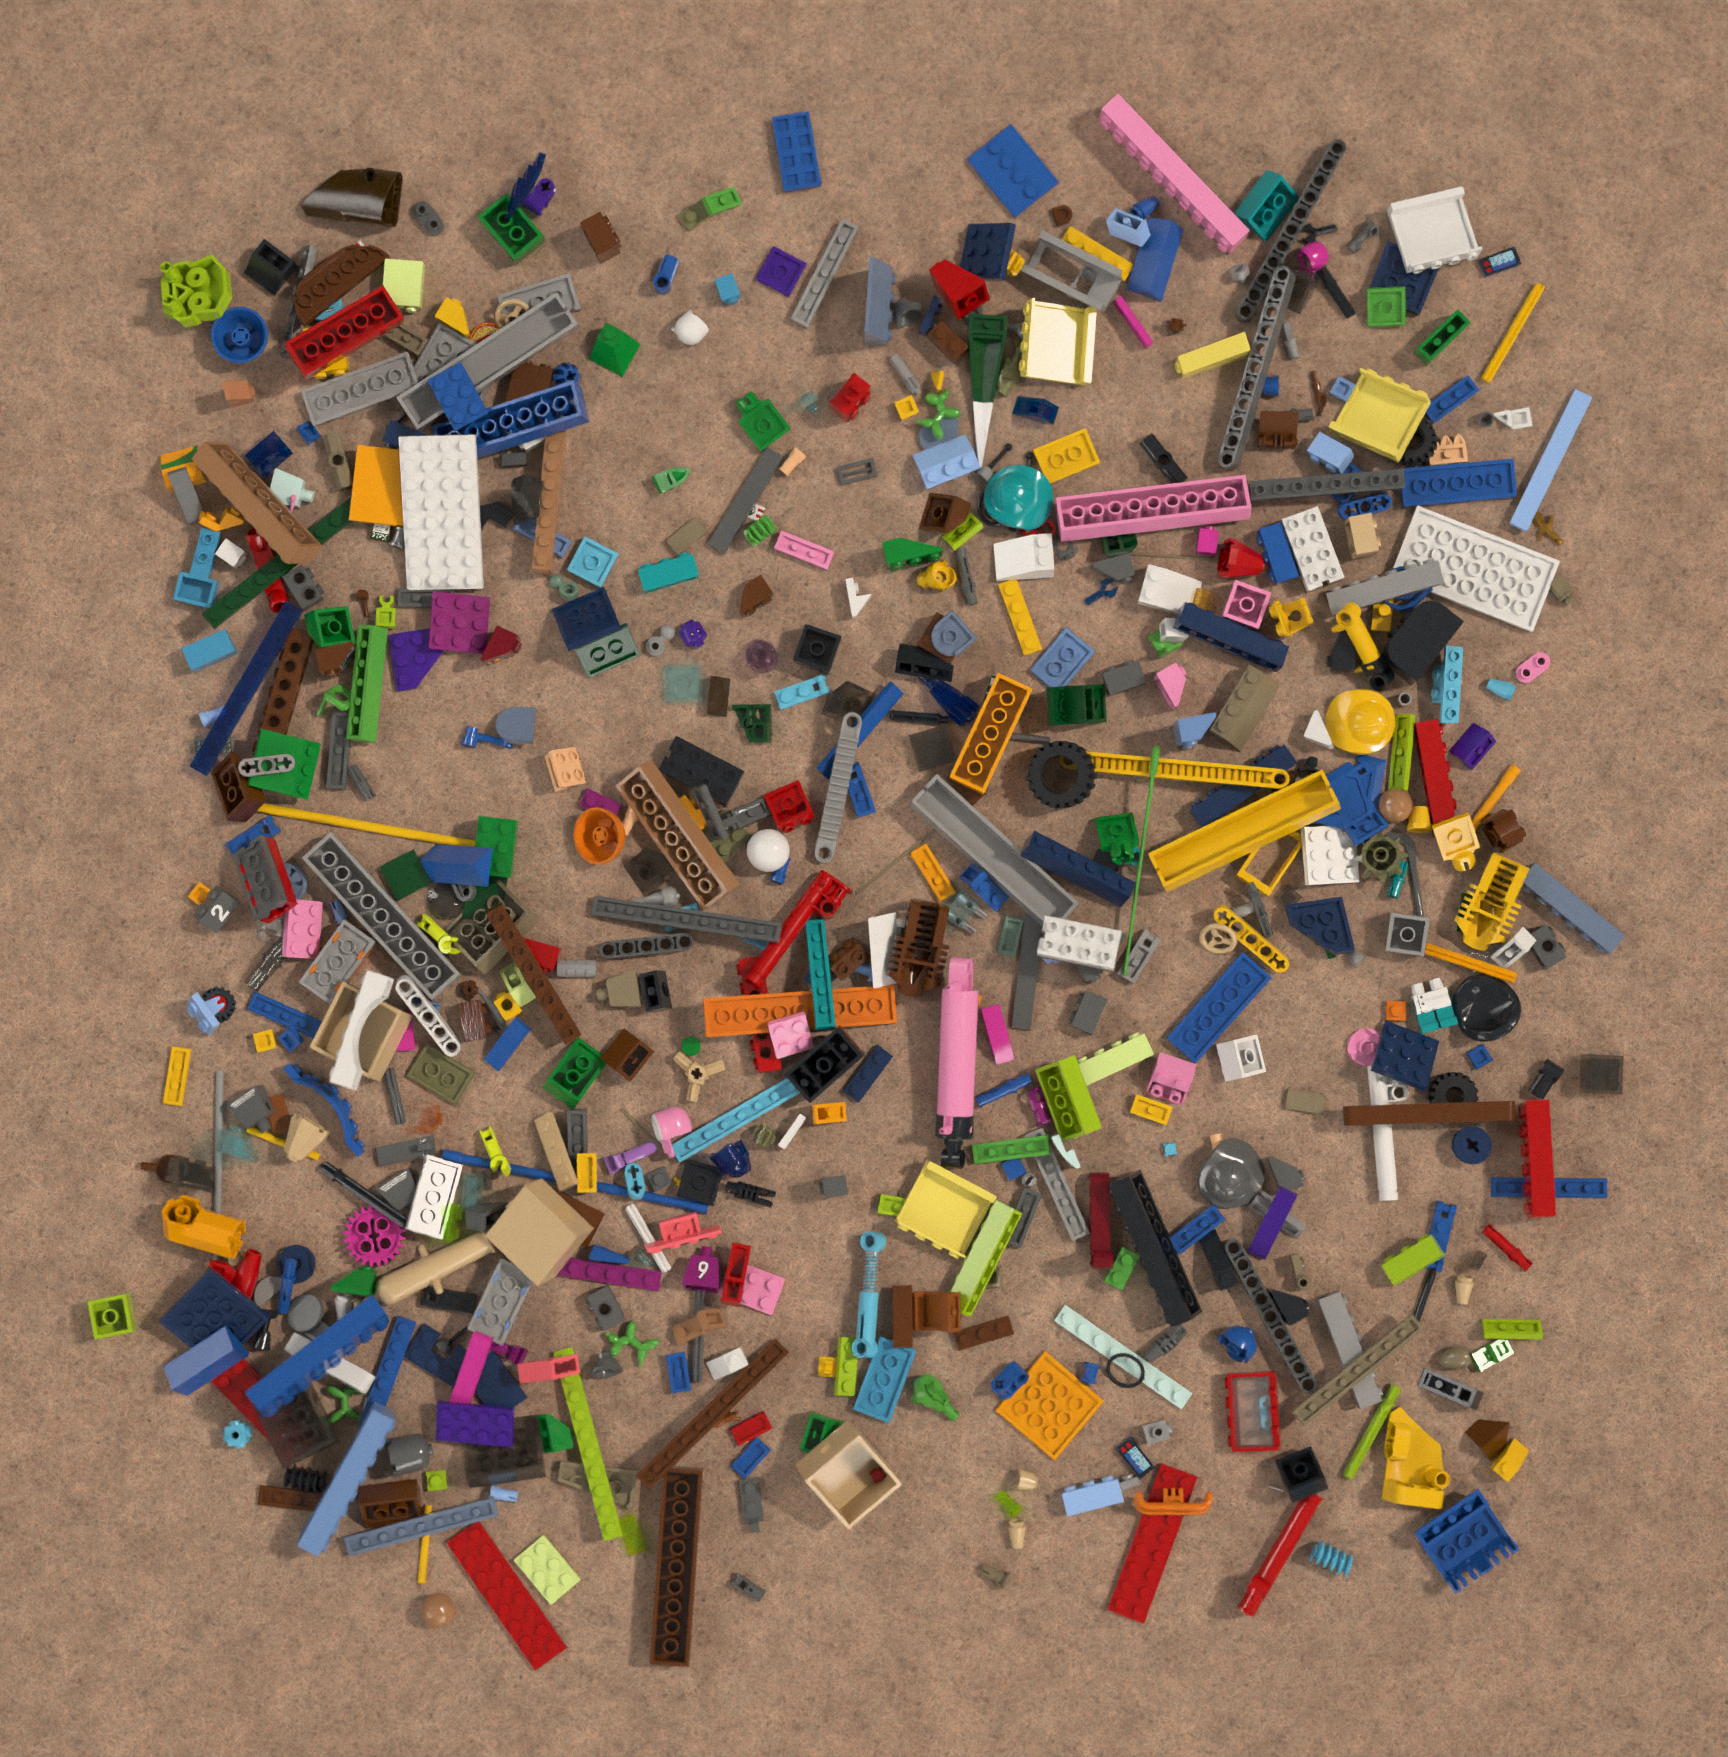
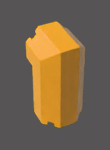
M182 1195L179 1196L178 1200L170 1199L161 1211L164 1237L169 1241L227 1258H235L242 1247L243 1241L240 1238L241 1235L245 1236L246 1233L245 1220L202 1208L199 1200L196 1198Z

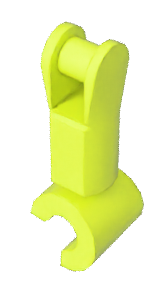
M423 914V918L420 922H417V926L439 943V950L442 953L458 954L460 950L451 948V943L457 942L459 938L448 936L430 916Z
M489 1126V1129L485 1131L480 1130L479 1132L491 1160L490 1166L493 1172L498 1171V1167L501 1166V1170L506 1177L511 1172V1166L503 1156L491 1126ZM492 1136V1139L486 1141V1138Z

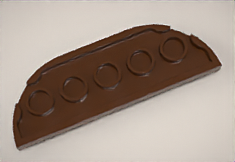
M354 244L335 252L305 276L296 289L294 300L295 312L300 323L306 327L385 263V259H390V256L385 251L372 245L368 247Z

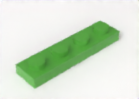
M1049 1135L972 1145L975 1164L1051 1154Z

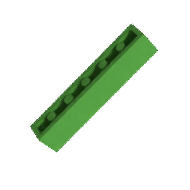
M358 625L346 737L348 740L376 743L388 632L386 628L374 625Z

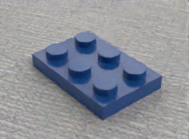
M462 362L427 380L455 432L489 414Z

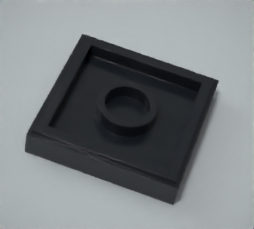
M686 1159L676 1197L714 1207L724 1169Z

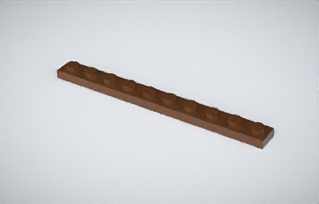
M775 1338L636 1477L650 1490L789 1352Z

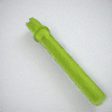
M1391 1384L1384 1398H1381L1380 1406L1343 1472V1475L1348 1479L1352 1480L1392 1406L1395 1407L1394 1403L1402 1390L1398 1386Z

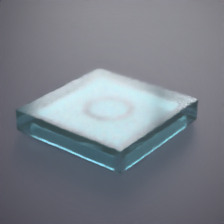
M701 663L663 665L665 704L703 702Z

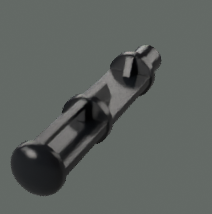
M891 710L889 714L891 721L940 725L941 723L948 724L949 716H941L939 713Z

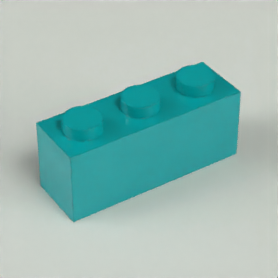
M684 552L677 555L678 558L672 560L670 557L664 558L655 565H652V563L641 565L638 573L644 593H650L700 578L693 553Z

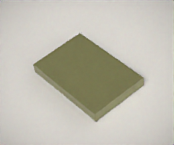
M426 1043L406 1076L456 1106L476 1072Z

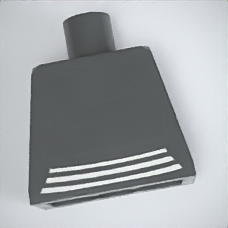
M255 1085L227 1105L247 1129L258 1126L263 1134L272 1128L267 1118L272 1116L275 1111L264 1085Z
M407 1168L378 1187L377 1190L395 1209L401 1211L406 1208L409 1212L417 1183L411 1169Z

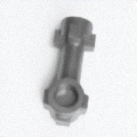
M1363 222L1361 225L1363 232L1355 240L1351 239L1346 247L1353 254L1361 249L1360 245L1368 236L1375 237L1379 233V228L1374 222Z

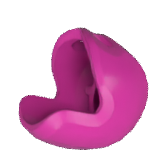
M1314 241L1306 244L1299 250L1298 261L1306 272L1313 273L1327 264L1329 253L1321 242ZM1302 255L1305 256V259L1308 257L1311 268L1305 266L1307 262L1306 260L1302 261Z

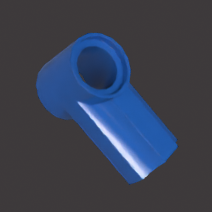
M663 256L658 273L654 277V288L658 294L665 295L671 290V284L680 262L674 256ZM660 281L667 282L665 287H659L657 284Z

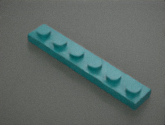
M824 919L808 920L804 926L816 1030L835 1029L836 1023Z

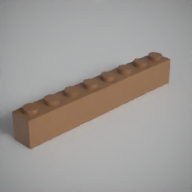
M567 430L545 436L532 562L533 573L553 575Z

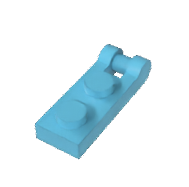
M825 674L775 691L780 710L831 693L830 688L827 687L825 682L827 680ZM818 683L820 690L814 691L813 685Z

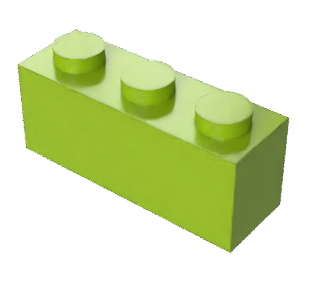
M1425 1234L1417 1239V1244L1413 1246L1409 1244L1400 1250L1401 1254L1396 1257L1393 1254L1384 1260L1385 1263L1381 1266L1394 1286L1399 1285L1446 1256L1433 1235L1427 1236Z

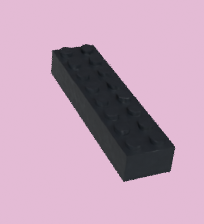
M1140 1169L1110 1183L1109 1191L1117 1202L1118 1213L1120 1216H1123L1125 1229L1133 1239V1247L1140 1255L1141 1266L1149 1276V1284L1156 1292V1300L1163 1308L1164 1319L1172 1328L1191 1321L1202 1312V1309Z

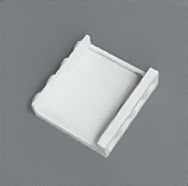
M1463 186L1390 204L1387 213L1406 273L1413 272L1416 274L1427 268L1437 269L1443 264L1449 263V265L1459 263L1460 260L1467 259L1470 261L1478 258L1483 248L1482 246L1478 247L1462 199L1465 194Z

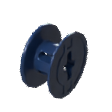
M1469 1126L1459 1130L1452 1140V1150L1455 1156L1460 1161L1470 1165L1485 1161L1492 1149L1488 1133L1476 1126ZM1466 1139H1468V1141L1475 1142V1145L1473 1146L1477 1150L1476 1152L1474 1151V1149L1467 1148L1469 1144L1467 1143Z

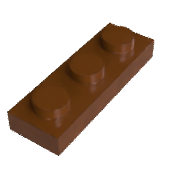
M1008 1315L961 1329V1331L953 1332L958 1351L1013 1335L1014 1332Z

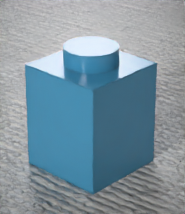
M733 273L715 279L722 303H727L728 306L737 303L741 296Z

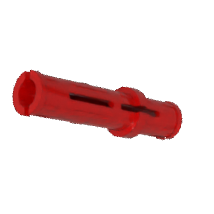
M1490 1223L1481 1232L1524 1272L1533 1264L1520 1252V1248L1512 1245Z

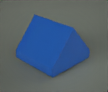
M311 422L297 427L298 434L307 446L321 437Z

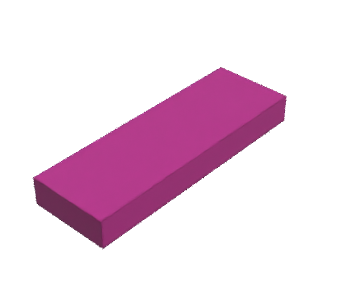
M1122 296L1116 298L1114 302L1115 307L1145 349L1151 347L1153 344L1152 339Z

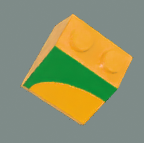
M198 446L160 455L161 471L165 486L170 492L174 491L168 477V472L183 467L187 468L194 486L207 482L205 473L200 471L196 466L197 464L192 460L198 451Z

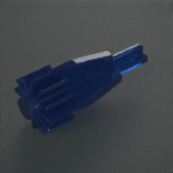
M918 677L921 682L931 689V695L943 710L949 714V718L959 727L964 726L966 722L970 723L975 718V712L978 711L979 706L968 695L965 697L958 689L944 681Z

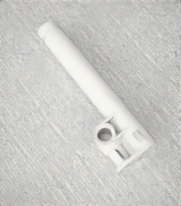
M1367 1066L1371 1105H1390V1102L1403 1101L1408 1097L1409 1091L1406 1084L1370 1071L1372 1066ZM1397 1087L1403 1090V1095L1400 1098L1394 1095V1090ZM1392 1124L1372 1125L1379 1201L1398 1200Z

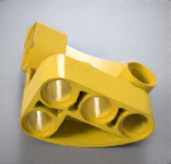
M1399 1406L1389 1413L1384 1456L1387 1459L1381 1499L1404 1505L1442 1509L1443 1489L1448 1486L1450 1476L1443 1470L1441 1445L1420 1428Z

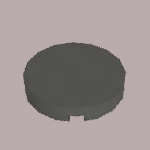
M309 1294L296 1298L288 1311L290 1326L301 1333L314 1331L321 1324V1318L324 1317V1305L321 1300Z

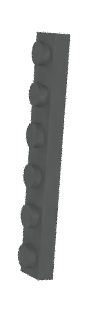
M314 245L304 246L299 255L301 262L300 267L296 270L297 282L292 289L293 301L288 308L289 320L285 324V339L280 346L282 358L290 359L284 344L300 333L301 323L295 312V292L302 279L313 271L317 246Z

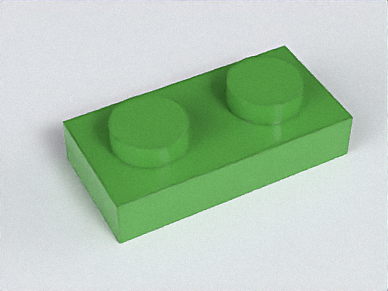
M735 187L719 191L701 199L709 217L736 208L742 204Z

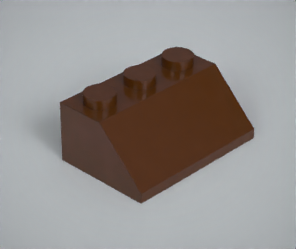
M417 1479L359 1486V1508L365 1529L376 1528L423 1515Z

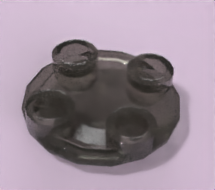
M439 883L432 887L426 899L427 908L430 913L437 919L444 921L457 917L463 910L465 903L457 898L452 885L447 883Z

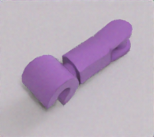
M648 1142L640 1147L624 1152L623 1156L621 1153H616L604 1157L610 1175L625 1168L626 1162L629 1164L654 1153L657 1146L654 1142Z

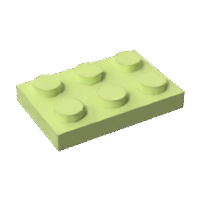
M542 1535L514 1559L515 1563L550 1605L581 1580L545 1535Z

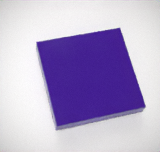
M773 246L756 277V281L790 297L807 263Z

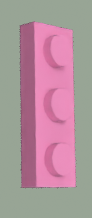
M784 531L780 532L774 547L777 551L828 570L834 555L832 550Z

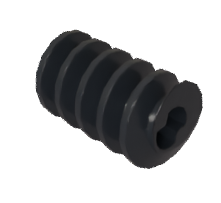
M288 1464L283 1485L287 1488L291 1483V1489H295L298 1485L299 1491H303L306 1486L307 1493H310L313 1489L314 1494L317 1495L320 1490L321 1493L323 1491L327 1472L324 1471L322 1476H320L318 1469L312 1474L310 1467L307 1472H304V1466H301L298 1471L296 1464L291 1469Z

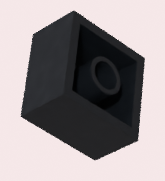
M805 624L793 663L829 675L842 636Z
M1311 1446L1275 1460L1278 1472L1292 1503L1329 1489Z

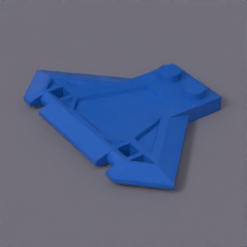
M1366 755L1356 757L1358 761L1356 765L1353 766L1349 761L1326 775L1341 809L1313 822L1345 830L1356 847L1389 826L1377 809L1387 760ZM1363 769L1365 773L1360 775L1358 772Z

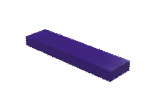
M1282 1186L1279 1187L1248 1252L1264 1260L1266 1259L1298 1194Z

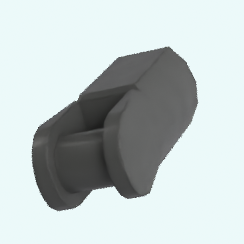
M736 1572V1577L730 1584L760 1602L766 1591ZM742 1581L747 1583L745 1588L740 1586Z

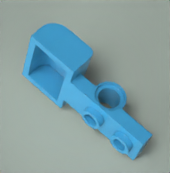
M201 528L190 574L180 571L173 600L204 608H210L215 604L220 583L217 580L210 579V575L214 569V559H217L215 553L221 537L220 532Z

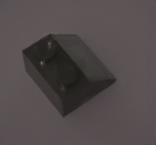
M178 1155V1158L170 1157L165 1180L183 1187L210 1193L215 1192L213 1168L207 1166L206 1161L196 1159L195 1162L189 1161V1157Z

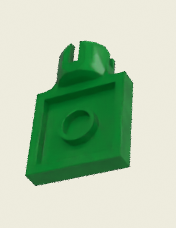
M750 391L744 396L749 405L742 397L736 402V407L742 414V418L738 420V423L758 450L762 452L790 431L791 428L769 399L761 401L754 392Z
M1133 812L1096 817L1095 825L1101 851H1109L1112 861L1117 865H1122L1121 858H1124L1125 865L1130 863L1134 859L1133 847L1140 846Z

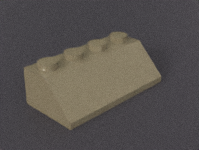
M1248 665L1208 732L1241 752L1280 686L1263 672Z

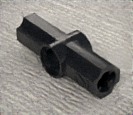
M1153 433L1139 443L1154 462L1155 467L1162 472L1170 484L1181 483L1188 478L1173 460L1171 453L1165 450ZM1160 457H1166L1168 459V464L1162 465L1159 463L1158 459Z

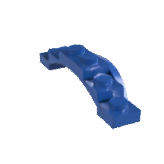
M289 1063L283 1069L295 1083L308 1086L327 1099L340 1118L344 1130L345 1143L357 1157L366 1152L363 1149L365 1147L364 1143L359 1138H354L359 1133L357 1130L359 1126L352 1118L349 1119L348 1117L353 1113L350 1109L352 1105L346 1098L343 1100L340 1098L338 1088L333 1083L331 1085L329 1083L320 1084L322 1082L315 1074L307 1073L305 1076H302L303 1071L297 1064L293 1066Z

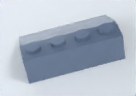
M870 257L864 344L887 346V341H891L892 329H888V324L893 321V311L890 310V303H894V292H891V284L895 285L896 273H892L890 265L875 257Z

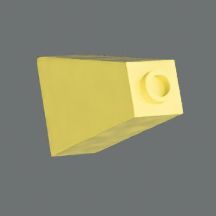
M1243 332L1177 357V362L1174 363L1177 374H1181V377L1185 378L1247 359L1251 349L1246 334Z

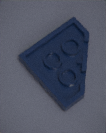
M1342 896L1286 905L1287 918L1291 927L1334 955L1354 953V943Z

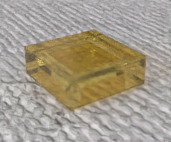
M1196 588L1193 603L1198 608L1211 611L1216 593Z

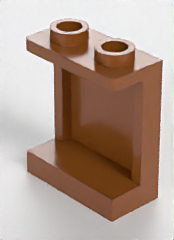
M912 1292L913 1330L961 1331L960 1292Z

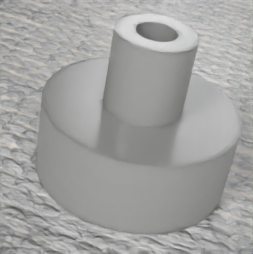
M1246 263L1237 264L1229 271L1232 279L1239 280L1240 283H1245L1247 281L1246 277L1250 274Z

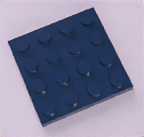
M210 1267L160 1318L159 1322L190 1348L224 1325L244 1345L269 1319L270 1315Z

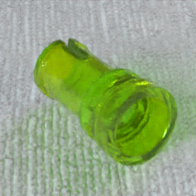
M1002 1490L995 1497L1007 1510L1006 1512L1012 1519L1024 1509L1017 1502H1014L1005 1490Z

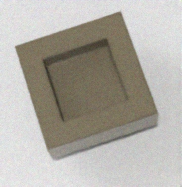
M995 1268L985 1289L1003 1288V1268Z

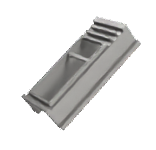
M1042 230L1039 235L1041 242L1029 264H1023L1020 271L1099 311L1105 312L1122 280V270ZM1047 246L1083 264L1071 287L1035 269ZM1086 266L1099 272L1088 295L1075 289Z

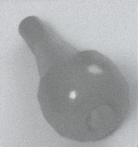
M667 886L658 892L646 897L634 898L631 901L675 907L679 901L680 894L674 887Z

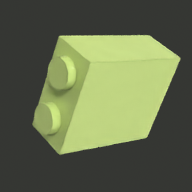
M385 259L383 285L398 309H405V312L416 313L417 310L422 309L425 272L423 261Z

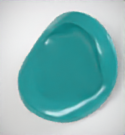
M1021 464L1010 465L999 470L988 481L984 491V505L988 514L997 522L1012 528L1032 530L1040 527L1050 516L1053 506V490L1049 480L1037 469Z

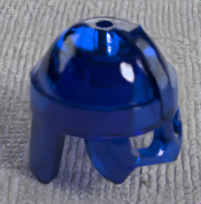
M742 1139L734 1145L730 1143L717 1153H711L708 1156L723 1175L726 1174L732 1178L742 1177L751 1170L750 1153Z

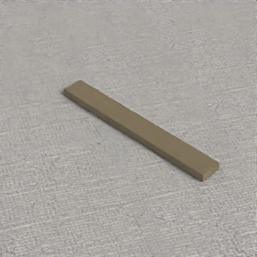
M1411 1313L1291 1410L1303 1426H1306L1424 1330V1327Z

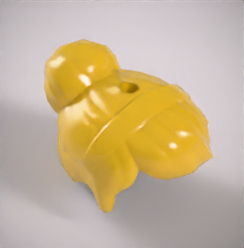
M946 560L930 564L926 571H921L916 577L920 587H931L932 589L943 591L952 587L957 581L956 573L951 567H948Z

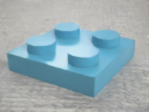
M584 536L567 571L602 588L619 554Z

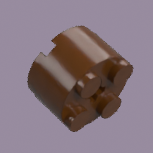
M1501 809L1482 821V824L1486 826L1483 828L1484 834L1493 848L1497 846L1500 849L1498 852L1501 854L1521 843L1526 836L1525 830L1519 826L1516 821L1517 816L1511 809L1509 811Z

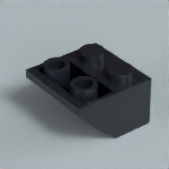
M263 239L253 252L244 273L272 295L276 296L298 266L294 260L266 239Z

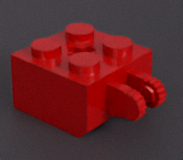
M852 373L839 392L829 401V408L846 422L849 419L854 420L859 413V407L861 405L865 406L871 399V386L857 374Z

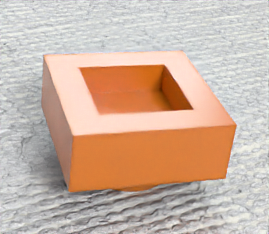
M1386 1001V1020L1406 1021V1002Z

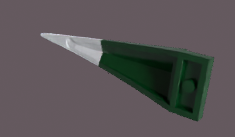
M969 314L967 340L977 459L981 468L1006 339L1007 316Z

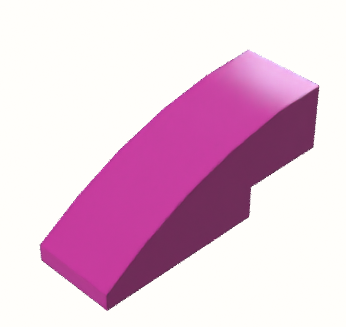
M1000 1004L980 1009L996 1065L1015 1060Z

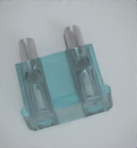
M959 891L948 906V921L961 930L964 928L973 935L976 929L969 925L967 921L973 913H976L983 919L986 918L987 913L978 907V903L965 895L964 891ZM968 902L972 903L971 908L967 907ZM958 917L961 919L960 924L956 923V918Z

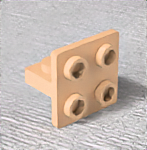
M575 747L551 750L548 752L549 754L544 756L555 792L586 783Z

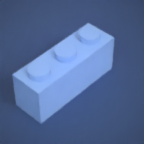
M1113 1475L1102 1477L1100 1482L1095 1483L1094 1480L1083 1482L1081 1487L1076 1488L1075 1485L1064 1487L1065 1491H1062L1061 1495L1067 1516L1124 1502L1118 1478H1113Z

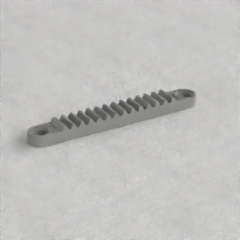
M848 712L843 716L814 849L816 859L822 863L829 862L833 858L862 725L861 717L855 712ZM850 716L857 718V725L854 727L847 725V719ZM823 847L829 849V856L826 858L819 856V850Z

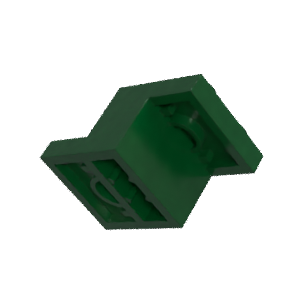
M1105 684L1046 687L1048 726L1107 722Z

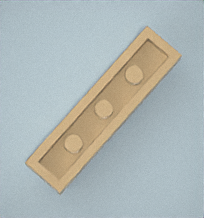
M548 1112L535 1119L534 1122L559 1191H565L577 1185L578 1181L553 1112Z

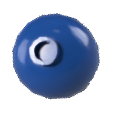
M1230 1326L1217 1338L1219 1345L1223 1343L1230 1352L1226 1353L1239 1363L1244 1360L1245 1364H1247L1256 1352L1257 1344L1253 1336L1254 1332L1248 1327Z

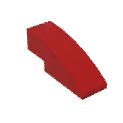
M732 1242L721 1304L740 1307L751 1252V1246Z

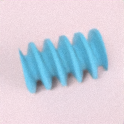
M1322 1540L1315 1544L1308 1561L1310 1562L1313 1558H1316V1565L1322 1561V1568L1330 1565V1572L1336 1568V1575L1343 1571V1578H1345L1350 1571L1353 1555L1348 1554L1346 1556V1552L1343 1550L1339 1553V1549L1337 1547L1332 1549L1331 1544H1327L1324 1547L1325 1543Z

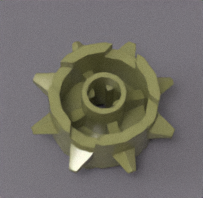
M1380 832L1376 838H1371L1369 841L1362 843V854L1355 857V861L1364 863V877L1372 875L1375 878H1380L1381 883H1385V880L1395 873L1402 874L1400 869L1401 860L1407 858L1408 853L1399 850V837L1392 840L1389 837L1383 836L1382 832ZM1385 855V859L1379 860L1378 856L1383 857Z

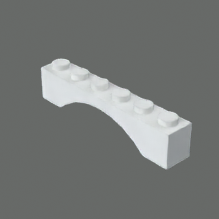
M368 970L363 975L361 990L355 997L356 1005L354 1011H351L348 1018L350 1022L348 1029L344 1031L342 1046L336 1053L337 1061L335 1067L333 1066L330 1071V1082L357 1090L363 1073L358 1053L360 1033L372 1010L388 998L394 979Z

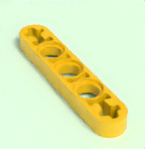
M1220 905L1215 908L1214 919L1217 923L1226 925L1229 928L1235 922L1242 924L1240 931H1234L1237 940L1276 972L1282 973L1288 969L1289 960L1287 956L1229 907ZM1219 911H1226V917L1228 919H1231L1228 925H1226V918H1224L1223 916L1219 918ZM1250 934L1257 937L1256 942L1252 944L1246 941V937ZM1262 947H1269L1271 953L1267 956L1262 955L1260 952ZM1275 953H1277V954L1275 955V958H1276L1277 960H1279V961L1284 960V966L1279 965V966L1277 967V962H1276L1275 959H1273V956H1274Z

